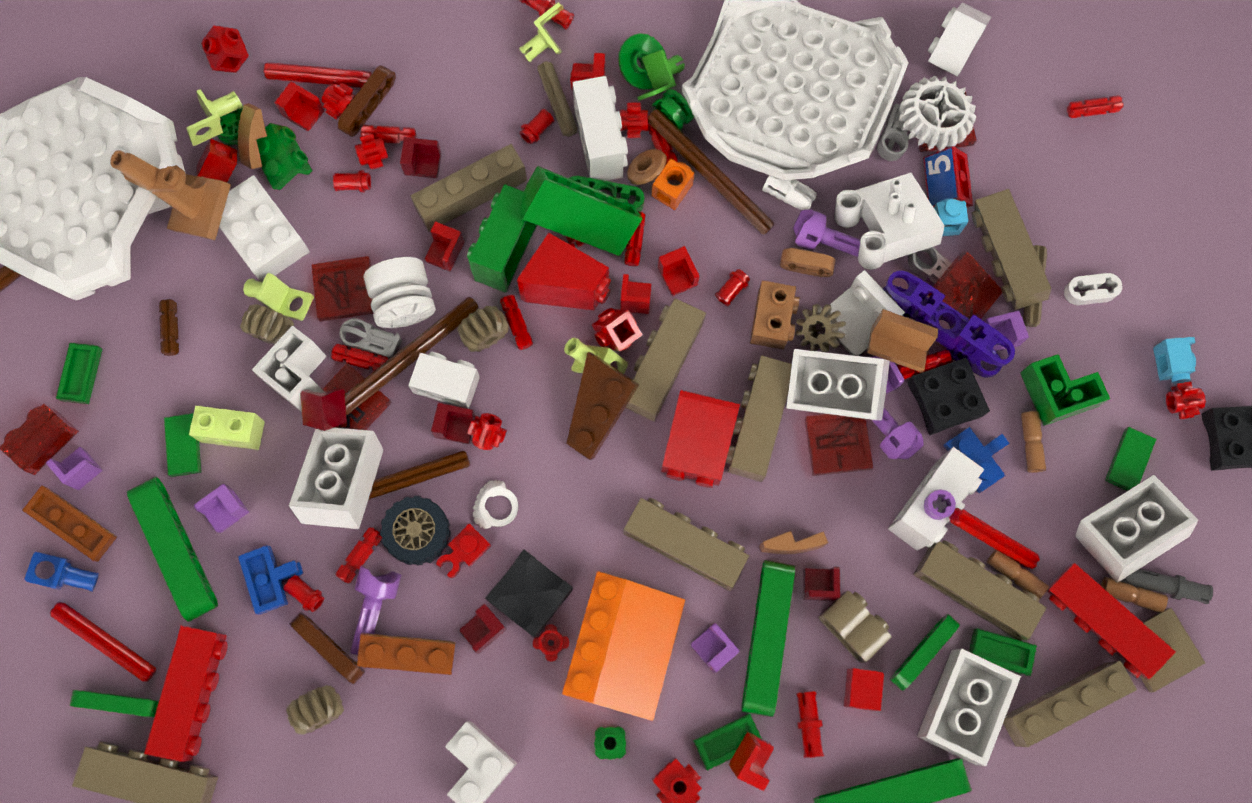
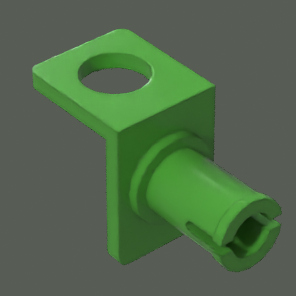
M663 50L644 56L642 60L653 90L638 96V101L676 86L673 75L684 70V63L676 66V63L683 60L682 57L674 55L666 59Z

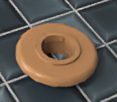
M657 149L646 150L639 154L628 167V180L632 184L642 185L656 179L665 167L666 155Z

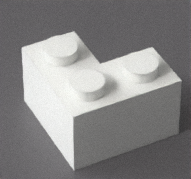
M963 2L958 8L953 7L942 24V27L946 28L941 38L935 37L928 49V52L932 54L928 62L958 76L991 17Z
M291 326L256 364L252 371L302 412L301 391L310 390L321 394L325 393L309 375L327 356L311 339L294 326Z
M466 721L445 746L469 768L447 795L455 803H485L517 765L516 761L471 721Z

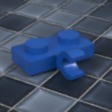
M969 427L943 445L947 451L953 447L984 469L978 477L982 480V483L976 490L978 493H981L1006 476L992 458V455L1010 444L1003 434L983 446Z
M268 545L238 556L255 614L261 615L288 604L282 581L290 579L294 575L300 576L304 574L300 562L296 563L294 560L277 567L272 548Z

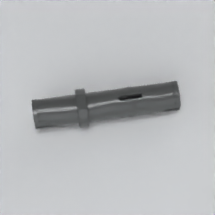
M1138 569L1121 580V582L1169 594L1173 599L1180 600L1181 598H1186L1204 604L1210 603L1209 600L1212 599L1214 592L1212 585L1189 581L1181 575L1173 577L1144 569Z

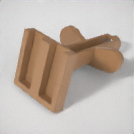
M120 150L112 154L111 166L121 171L126 180L150 191L173 207L167 229L216 240L231 184L220 180L185 174L184 170L177 165L158 169L135 155Z

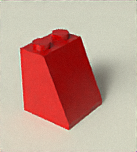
M549 232L517 278L520 298L526 303L594 311L599 303L603 305L611 293V289H609L611 279H609L608 266Z
M680 390L661 472L667 473L666 477L673 480L683 481L684 478L696 480V485L706 488H713V485L719 486L740 404Z

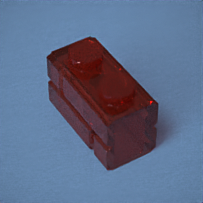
M45 403L42 406L33 408L27 414V420L19 428L12 429L5 435V442L0 446V450L11 458L20 469L36 475L46 465V462L50 458L52 459L79 432L57 410Z

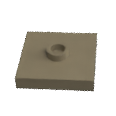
M1167 608L1164 612H1159L1143 621L1148 628L1176 651L1150 680L1142 675L1140 676L1149 692H1155L1205 664L1204 659L1172 608Z

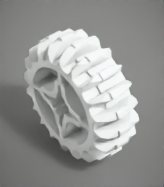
M935 75L930 80L924 77L919 83L915 82L904 94L903 101L899 107L901 112L899 121L905 122L903 130L911 132L909 139L914 137L918 139V146L926 143L930 150L936 145L939 151H941L946 146L949 148L955 147L957 143L960 144L967 137L966 135H969L972 131L976 115L973 114L976 106L970 104L972 96L964 95L966 87L962 89L956 87L957 80L950 84L947 82L946 77L942 78L941 81Z

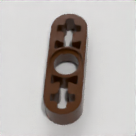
M383 65L375 69L341 114L338 121V129L350 137L358 134L362 126L394 85L396 79L395 72Z
M300 612L289 623L308 644L350 683L355 684L365 673L362 667H357L355 660L303 612Z

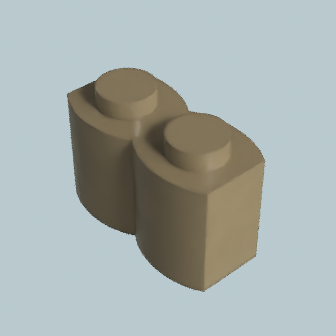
M848 590L843 592L840 598L835 600L818 618L840 640L854 658L860 663H866L892 637L887 631L890 627L879 615L873 616L866 608L868 605L866 600L859 593L854 592L852 594Z

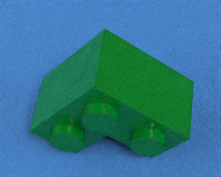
M1059 354L1033 362L1020 372L1036 411L1040 414L1043 426L1095 409L1111 399L1099 372L1071 381Z

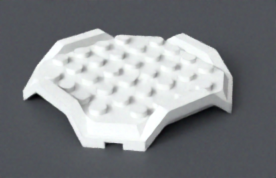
M724 0L714 34L693 76L682 85V92L704 138L730 161L781 180L814 178L869 158L893 105L908 61L899 46L896 47L890 38L891 31L883 17L851 22L801 5L797 0Z
M87 77L76 78L1 113L0 264L76 301L95 294V289L105 285L112 287L130 280V246L157 196L126 180L121 171L111 166V156L115 151L120 150L131 153L158 169L177 165L184 170L182 157L177 154L175 147L177 136L173 121L131 97Z

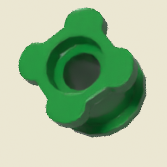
M622 727L598 728L595 731L594 742L596 756L599 759L609 760L624 757L626 754L625 730ZM607 737L615 738V748L607 749L604 746V740Z

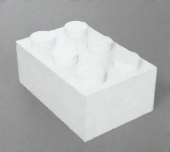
M606 76L572 82L574 111L589 178L604 181L623 178V167L628 166L626 157L628 148L626 138L621 136L620 128H622L620 112L615 109L616 95L614 87L608 86Z
M254 175L229 191L219 227L259 281L263 282L267 273H271L274 276L310 252L301 237Z
M794 349L786 408L882 420L890 361L879 358Z
M331 428L326 431L315 429L289 507L301 524L352 529L360 528L383 453V448L374 431Z
M951 448L935 462L888 527V530L917 551L925 546L930 548L934 542L937 544L948 530L944 525L950 521V516L941 520L929 517L924 510L926 497L936 490H946L953 495L956 502L955 508L963 509L965 504L961 501L968 494L972 495L980 486L982 480L978 477L984 469L956 448ZM938 497L932 505L934 509L938 507L937 511L941 513L942 509L947 507L945 501L941 502L942 498Z
M1153 475L1082 519L1075 537L1118 583L1190 537L1198 519Z
M962 648L952 650L917 737L974 765L987 766L1021 676Z

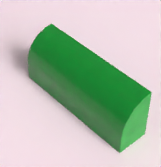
M540 166L536 167L529 179L521 201V218L523 220L617 256L622 254L642 221V217L634 205Z

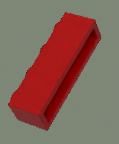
M1070 564L1049 586L1047 591L1051 596L1048 600L1062 612L1067 608L1076 616L1072 621L1085 633H1088L1090 630L1100 638L1097 642L1098 645L1111 656L1117 653L1125 660L1123 666L1137 679L1142 675L1150 680L1176 653L1175 650L1077 564Z
M180 626L144 754L180 762L192 761L193 756L198 754L202 738L199 736L202 723H206L210 714V705L208 704L211 691L213 692L216 689L219 681L218 665L220 660L224 659L227 652L228 643L225 641L227 635Z

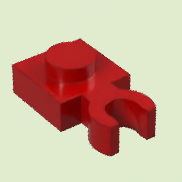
M469 523L448 544L453 552L442 555L436 564L442 567L444 563L452 562L453 569L447 574L452 579L458 575L460 565L463 562L471 567L491 547V544Z

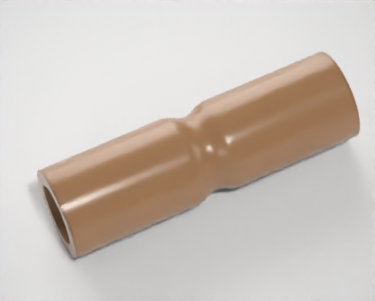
M1038 411L1021 413L1023 437L1026 442L1027 471L1029 473L1046 471L1044 447L1041 442L1040 414Z
M996 549L987 560L989 565L1008 579H1012L1023 590L1036 595L1039 599L1049 588V585L1030 571L1023 569L1019 563Z
M1105 577L1101 582V586L1115 599L1132 602L1137 606L1160 613L1164 612L1167 607V595L1141 587L1136 588L1131 584L1121 581L1116 583L1114 579Z

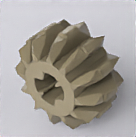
M254 304L249 305L247 311L244 312L240 328L254 338L275 345L290 327L294 326V323L289 317L282 315V313Z
M814 304L812 311L804 309L802 313L805 319L800 318L796 321L798 325L803 327V329L796 331L797 336L804 335L805 337L801 341V345L806 346L811 342L810 351H817L820 348L821 352L826 353L829 352V346L837 348L839 342L836 338L842 339L845 337V333L839 331L838 328L846 326V322H837L836 320L841 315V312L838 310L831 314V305L826 304L823 308L819 304ZM823 323L822 328H826L825 333L818 334L820 329L816 330V324Z
M485 306L483 309H477L476 312L469 314L466 319H463L457 330L461 341L470 352H481L485 348L489 349L490 346L497 344L500 339L504 338L509 327L506 317L502 311H499L497 306Z
M329 685L308 691L306 694L293 700L286 708L287 718L291 727L293 726L296 733L303 735L330 724L333 720L338 719L344 711L339 693L337 694L334 687Z

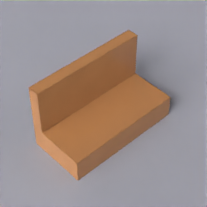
M882 309L871 326L867 353L923 372L925 370L927 351L937 339L938 329Z

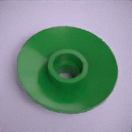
M635 34L630 36L622 44L618 55L622 76L631 86L640 90L653 88L642 58L659 50L664 51L662 45L650 35ZM637 60L640 62V68L637 65Z

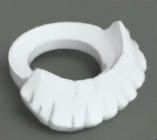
M491 480L483 486L484 488L480 489L476 497L477 500L473 506L475 510L473 511L474 521L476 524H479V527L483 526L485 529L491 526H505L513 521L517 515V498L510 490L506 489L504 481ZM504 496L508 498L512 505L510 515L502 520L491 517L485 509V502L488 497Z

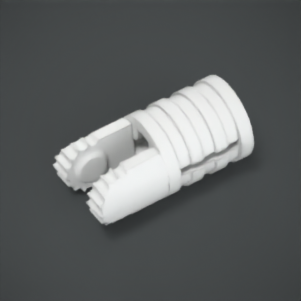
M770 175L762 191L775 196L779 200L781 199L783 202L799 210H808L817 196L812 188L796 179L781 180Z

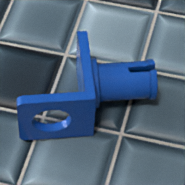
M34 552L24 580L61 590L64 585L93 592L99 573L71 567V560ZM43 561L51 562L55 568L54 574L48 579L39 578L35 572L37 565Z

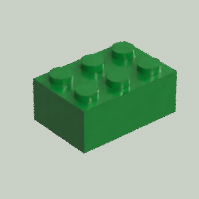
M504 184L500 193L496 192L491 202L492 211L488 218L485 217L482 220L478 241L471 244L467 253V259L474 280L504 293L507 292L537 227L536 224L521 218V201L524 191Z

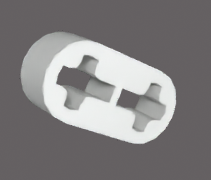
M1112 273L1078 276L1065 286L1064 296L1073 305L1109 302L1121 293L1122 282ZM1105 283L1106 286L1112 287V290L1108 292L1107 289L1098 288ZM1078 286L1079 290L1088 289V291L1080 296V293L1074 292L1073 289Z

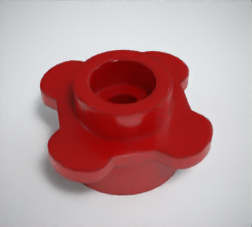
M548 624L540 637H536L533 640L534 649L541 650L545 654V659L549 662L556 661L562 649H567L570 645L569 638L562 636L554 624ZM550 640L554 641L553 646H549L548 642Z

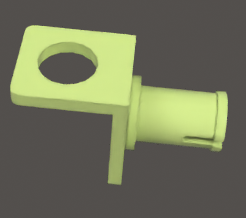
M559 2L534 21V24L539 29L538 34L519 48L522 53L526 54L525 57L529 62L548 47L550 49L553 48L557 54L562 53L559 46L543 26L564 9Z
M201 89L196 91L200 105L208 118L186 128L193 146L222 134L220 117L242 108V104L234 91L212 102L207 100ZM210 127L206 133L196 135L201 128Z
M271 273L266 274L263 282L252 278L248 279L243 288L244 294L248 297H254L269 309L300 321L304 320L314 298L311 293L289 288ZM296 298H302L303 304L301 308L297 311H291V302Z
M571 338L564 348L565 353L575 359L571 370L576 373L583 374L588 352H592L608 364L615 361L618 365V370L623 374L628 366V362L610 348L585 345L578 338Z

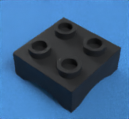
M967 358L914 375L907 382L911 393L920 407L929 436L956 425L984 417L990 412Z
M1252 406L1211 408L1203 412L1202 420L1210 443L1211 471L1252 468Z
M524 549L485 599L536 638L573 591V587Z

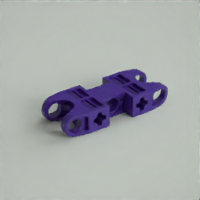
M896 271L889 276L886 286L882 289L888 292L897 302V305L905 312L903 314L904 317L912 318L915 321L937 328L938 335L935 341L946 347L945 350L950 352L953 360L957 361L967 358L972 371L984 378L995 376L1002 366L1007 365L1013 360L1015 355L1014 345L995 328L974 314L968 319L942 301L945 298L943 293L909 272ZM893 279H904L908 284V289L893 285ZM939 320L946 321L950 329H944L940 326ZM996 345L1005 347L1008 352L1007 359H1001L993 347ZM981 360L995 365V369L993 371L984 370L981 366Z

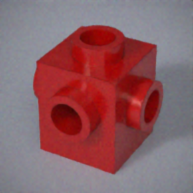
M213 25L201 42L211 69L215 71L237 73L249 57L238 29Z
M606 309L598 315L599 319L591 324L596 332L594 337L601 347L610 348L614 351L620 352L629 348L636 339L642 336L637 322L629 310Z
M675 757L651 779L660 790L656 796L662 803H696L701 798L698 792L702 788L697 783L701 777L689 763L683 767ZM683 781V789L679 792L674 791V783Z

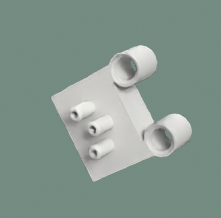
M912 173L858 190H843L836 198L834 219L838 225L846 228L857 225L862 217L870 230L861 237L858 254L859 264L866 269H877L884 262L941 244L945 225Z

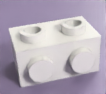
M430 352L429 355L420 353L408 386L414 394L469 409L480 376L474 365L467 361L458 360L455 363L446 360L444 355L436 352Z

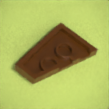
M592 352L587 353L566 444L589 460L595 458L639 386L638 383Z

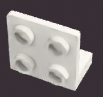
M865 270L855 278L848 290L830 304L831 314L838 310L841 312V315L836 319L837 322H846V326L838 328L839 331L845 333V337L836 339L853 356H859L868 349L871 326L882 309L901 316L905 313Z

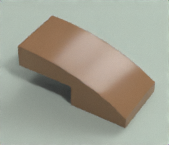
M248 103L244 104L240 116L238 150L240 163L250 169L262 167L256 139L267 137L261 108Z
M791 531L763 541L759 547L761 552L770 554H798L822 548L829 542L824 531L798 542H795Z

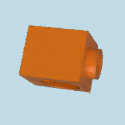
M670 159L652 184L651 196L671 209L676 210L692 187L695 173L692 172L687 164ZM678 180L681 184L674 186L669 184L668 181Z

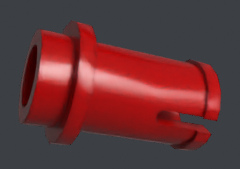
M541 109L528 124L521 126L522 130L519 134L528 144L536 143L539 141V136L554 123V118L547 110Z
M359 170L358 173H334L335 191L359 190L361 193H365L366 190L371 189V176L369 173H365L364 170Z
M737 269L735 272L732 271L727 282L714 294L718 301L725 306H729L740 291L747 289L749 286L750 278L740 269Z
M298 575L291 577L283 588L286 593H289L303 605L302 609L305 611L315 612L324 602L322 592L319 589L314 590Z

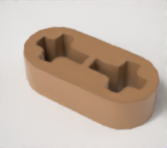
M787 248L782 251L780 266L792 272L817 277H831L834 273L836 260L826 254Z

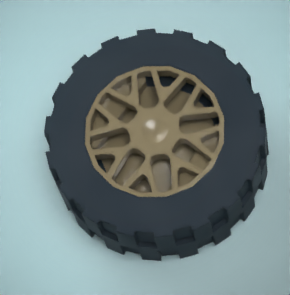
M414 496L413 498L405 497L399 502L396 501L385 512L386 515L381 521L382 530H380V536L383 538L382 543L388 552L400 562L408 565L416 564L417 566L423 565L426 562L430 563L437 556L440 557L444 548H447L448 538L451 534L449 530L450 523L444 511L432 500L424 499L420 496Z

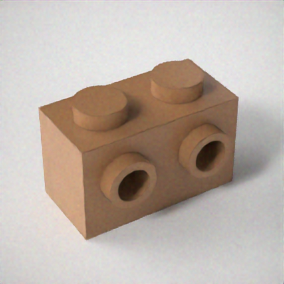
M761 281L750 344L784 350L787 342L793 341L795 324H791L792 314H797L800 297H795L796 286Z

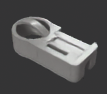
M895 104L890 110L881 138L877 143L879 155L887 161H897L908 148L909 135L907 134L908 131L903 130L905 122L899 121L901 114L899 104ZM890 139L888 145L886 146L885 140ZM895 142L899 145L900 152L892 151Z
M935 247L921 250L929 254L932 259V266L921 261L916 256V252L909 255L908 265L912 272L924 280L929 278L941 290L947 292L946 297L955 294L959 286L967 278L963 271L942 256ZM947 274L958 284L957 287L951 286L953 283L946 277Z
M348 319L340 327V338L348 348L351 349L353 347L371 352L375 356L382 355L390 359L397 353V346L400 347L402 343L399 333H396V336H394L393 333L374 328L372 324L360 319ZM353 326H361L366 332L353 328ZM346 332L358 335L363 339L356 343H350L345 338Z

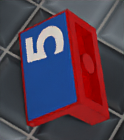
M952 146L923 157L927 196L933 208L937 202L944 199L966 201L967 208L973 206L966 153Z

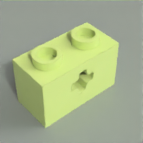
M195 406L189 435L200 443L259 450L265 421L256 413Z

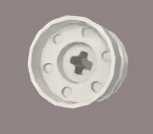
M413 257L393 258L375 264L365 271L363 277L367 293L373 299L370 305L374 312L373 317L377 326L382 328L406 327L424 321L434 314L436 308L433 299H431L430 288L426 287L428 279L422 260Z

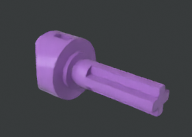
M802 210L793 227L796 235L795 243L798 247L813 251L819 243L858 257L860 239L826 227L827 216L814 210Z
M885 408L883 409L882 420H872L886 436L881 442L880 448L889 459H909L923 447L922 434L912 422H906L899 426Z
M362 565L360 566L354 589L365 595L351 646V654L358 655L361 633L374 634L382 600L396 598L401 574L392 571L381 576H373L369 569Z

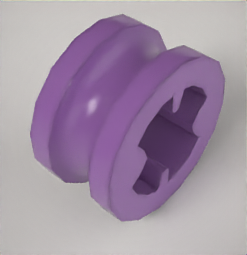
M941 489L932 492L924 501L926 514L935 520L945 519L950 516L956 507L953 495ZM938 497L942 498L941 502L945 501L947 507L942 509L941 513L937 511L938 507L934 509L932 505Z

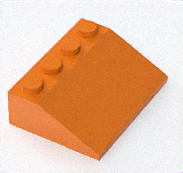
M597 571L562 695L653 721L685 599Z

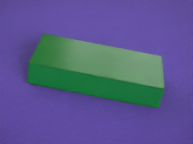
M69 343L56 395L57 400L89 405L102 348L95 345Z
M194 413L164 418L168 476L170 477L202 473L199 441L189 435Z
M1131 427L1125 428L1105 481L1126 491L1140 484L1157 439Z
M976 628L973 630L969 652L1008 671L1031 676L1037 645Z
M750 713L693 740L706 770L732 759L747 732L761 738Z

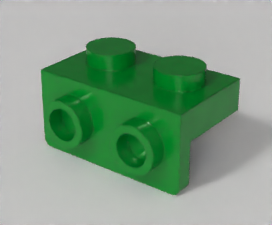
M269 123L265 127L267 137L256 139L262 163L261 168L272 189L281 190L298 173L309 175L313 171L308 163L307 155L299 147L296 135L290 128Z

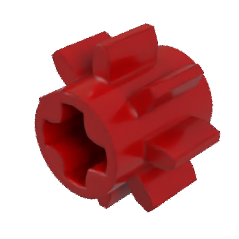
M341 83L339 87L337 85L328 86L322 95L323 108L326 109V114L337 120L356 96L352 93L353 89L344 83Z
M627 103V110H620L622 122L620 130L627 131V138H640L641 131H648V110H641L640 103Z
M373 133L361 136V144L355 145L361 166L369 164L371 170L383 167L382 160L389 157L382 137L375 139Z
M1191 381L1171 386L1172 391L1166 394L1168 410L1171 413H1179V419L1193 418L1194 415H1199V409H1203L1206 404L1203 390L1199 387L1192 388Z
M484 413L480 417L476 416L475 420L471 421L467 434L473 435L471 441L474 446L482 450H491L493 447L498 448L499 444L503 443L507 430L501 428L502 420L498 416Z

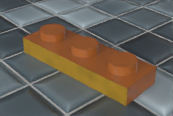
M41 486L22 509L26 514L96 562L101 559L117 538L113 533L45 486Z
M361 633L357 667L452 675L455 642Z

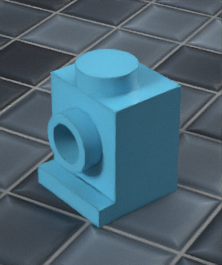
M944 199L936 203L934 210L945 226L952 225L944 227L942 236L960 235L969 222L966 201Z
M1195 337L1165 339L1153 347L1160 381L1171 380L1173 384L1191 380L1190 374L1196 371V357L1191 351V345L1195 343Z

